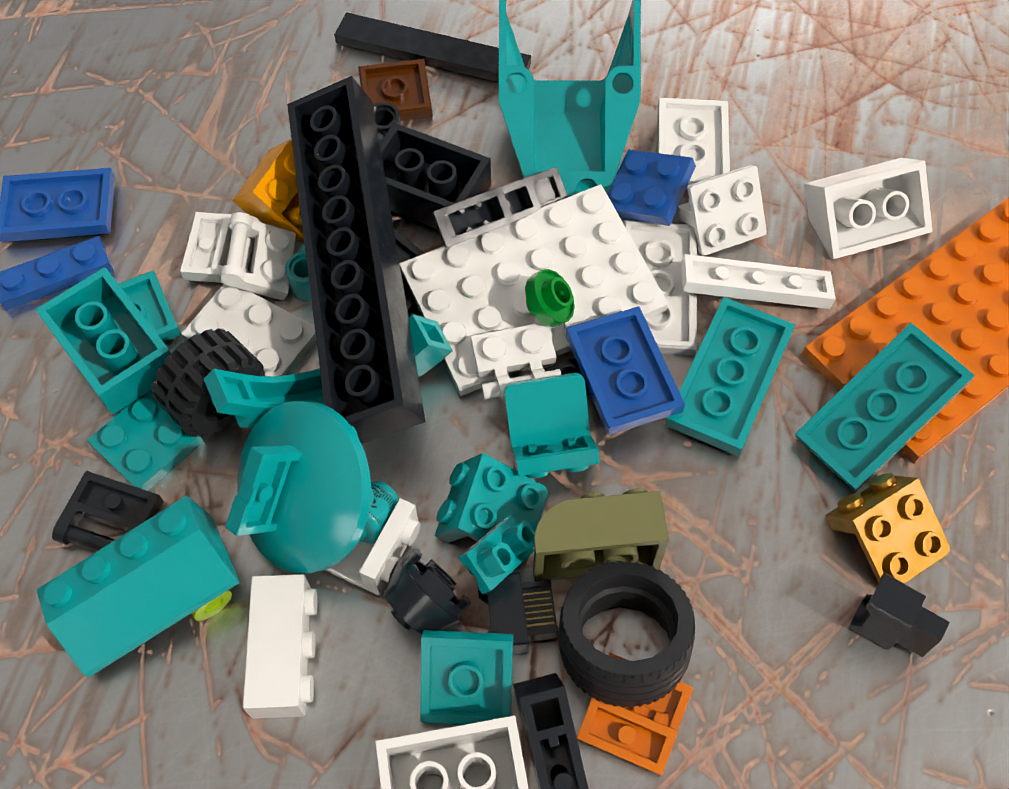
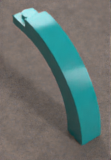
M412 314L409 317L418 377H420L441 362L453 350L437 321ZM320 368L283 376H254L213 369L204 378L217 413L235 415L239 427L253 428L262 416L283 403L310 401L324 405Z

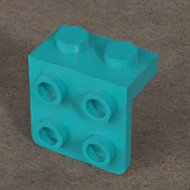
M571 373L511 382L504 387L512 459L518 476L525 475L529 478H541L548 475L549 471L565 469L569 472H579L586 470L589 465L600 464L599 450L590 434L586 386L581 374Z
M481 453L458 463L453 469L449 478V484L452 486L448 498L442 503L437 512L436 520L439 524L434 536L447 543L467 536L478 541L500 521L509 516H512L517 524L524 520L528 521L536 532L548 496L547 488L525 475L518 476L516 470Z

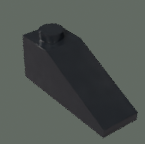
M552 673L513 684L539 789H589L565 685L558 675Z

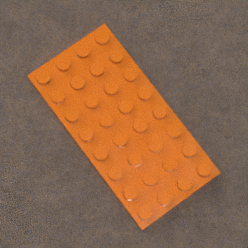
M1009 198L806 345L802 352V355L840 391L905 327L913 323L975 375L973 381L901 449L914 464L1009 389Z

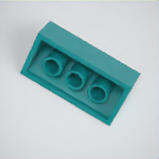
M185 496L36 590L46 625L83 675L91 677L240 582L213 517L191 498Z

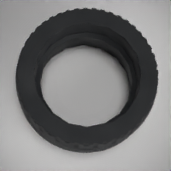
M618 561L596 566L578 578L575 584H572L567 592L560 613L559 649L567 674L584 693L589 694L591 698L594 697L599 702H604V704L621 707L629 706L630 708L634 706L640 707L644 704L648 705L651 702H656L660 698H664L666 694H669L681 681L688 668L695 640L694 611L692 604H690V599L686 596V592L668 574H664L663 571L657 570L653 566H647V564ZM619 607L634 609L654 618L667 632L670 643L667 648L651 658L636 661L616 659L595 649L583 635L582 628L588 619L601 611Z

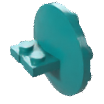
M287 402L268 411L255 424L243 447L238 468V494L232 503L225 528L235 536L249 535L257 549L267 560L288 572L298 574L314 573L329 569L341 562L359 543L366 525L369 508L374 501L367 458L355 428L335 410L317 402Z

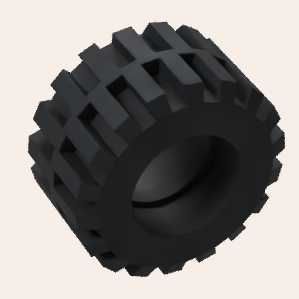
M220 328L214 331L212 329L205 330L200 335L195 334L166 357L163 361L164 364L155 375L157 379L152 384V390L154 391L152 395L154 400L186 434L188 433L192 437L199 435L205 437L231 425L236 421L235 415L217 413L204 378L213 369L246 375L265 376L264 366L229 331L226 332Z

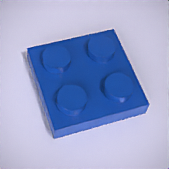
M628 149L607 195L620 218L670 226L695 170V162L692 157Z

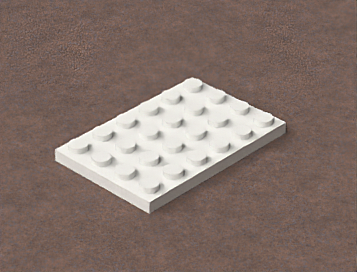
M601 184L544 206L530 216L446 249L443 246L399 263L401 274L422 317L438 322L453 350L443 361L460 397L481 389V384L495 381L494 375L478 377L471 346V336L541 323L528 311L525 295L527 279L540 270L550 269L556 271L568 283L574 297L575 309L573 317L560 326L549 327L556 357L571 351L565 336L567 327L637 306L640 307L644 317L650 318L667 311L669 305ZM526 369L511 371L507 373L509 376H512Z

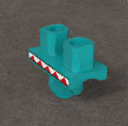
M512 516L506 517L458 557L461 563L468 568L469 573L476 577L478 588L482 594L490 592L534 552L535 531L526 520L517 524Z

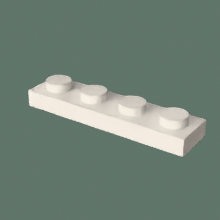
M689 254L684 255L681 263L683 292L831 309L836 300L831 271Z

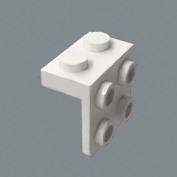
M400 498L375 544L358 543L341 562L325 571L380 596L407 545L411 546L419 533L421 524L418 522L416 506Z

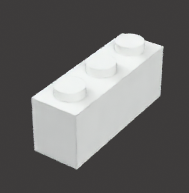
M304 574L252 576L243 709L252 719L305 717L306 703L313 701L314 680L313 675H307L308 658H314L316 650L315 632L309 631L310 615H316L317 592L316 589L310 588Z

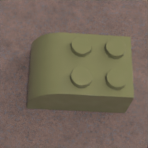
M635 488L621 495L606 496L600 492H592L581 496L579 499L562 501L551 507L540 519L535 532L534 581L580 578L584 573L594 569L596 566L618 561L639 562L659 570L669 542L661 491L648 492L644 488Z

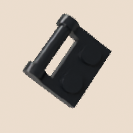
M85 471L54 526L52 539L65 545L72 542L99 551L115 541V539L78 527L82 516L129 532L155 516L164 501L158 494Z

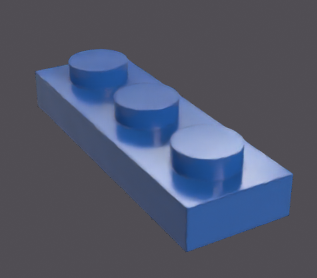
M100 236L0 271V304L5 311L72 287L104 267L109 272H113L114 270Z

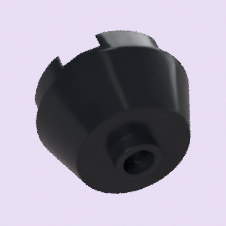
M414 549L406 559L399 558L383 594L393 608L391 611L393 617L404 628L408 630L413 628L422 635L423 630L441 631L461 621V614L471 605V601L465 595L458 599L453 592L456 589L455 585L457 583L432 559L425 565L420 561L423 554L419 549Z

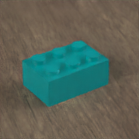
M106 267L35 309L112 415L152 389V384L157 379L155 375L158 369L162 367L166 357L171 354L168 347Z

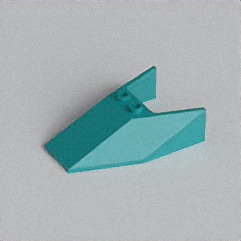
M499 0V105L523 178L531 177L557 167L568 197L600 184L606 194H608L641 101V0H632L608 74L602 80H534L531 72L524 66L507 16L506 0Z

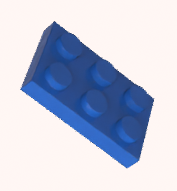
M100 168L3 176L0 196V241L9 242L110 234L115 183L112 169Z
M639 306L566 328L565 336L608 436L683 412L685 403Z

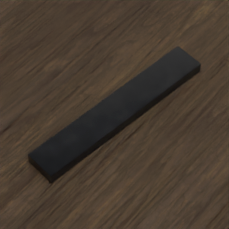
M348 12L345 13L334 34L337 44L408 61L424 59L425 65L499 82L498 47ZM520 53L525 68L529 70L531 55Z

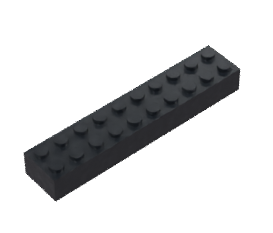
M350 76L288 103L287 106L324 405L335 410L357 431L361 444L425 423L426 420L373 102L356 80Z

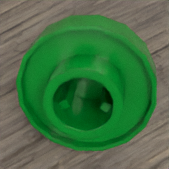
M543 269L527 279L525 286L526 306L536 319L546 326L556 327L568 322L573 317L575 304L572 290L564 278L556 271Z

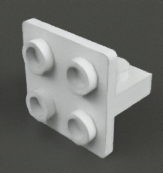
M748 165L690 184L688 186L689 202L679 205L677 208L679 220L694 227L698 251L704 256L764 236L767 233L758 169L754 165Z

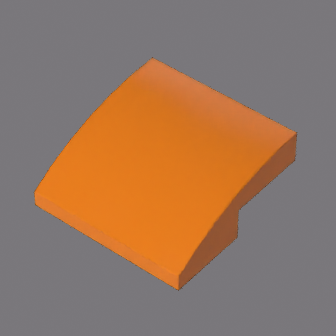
M609 653V656L612 658L627 660L613 653ZM679 682L675 689L666 694L664 698H660L658 701L651 702L648 705L644 704L640 707L634 706L631 708L629 706L621 707L604 704V702H599L593 697L581 724L577 739L662 776L694 687Z

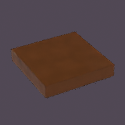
M424 59L358 66L360 86L372 100L373 104L387 102L395 105L399 110L401 121L433 117Z

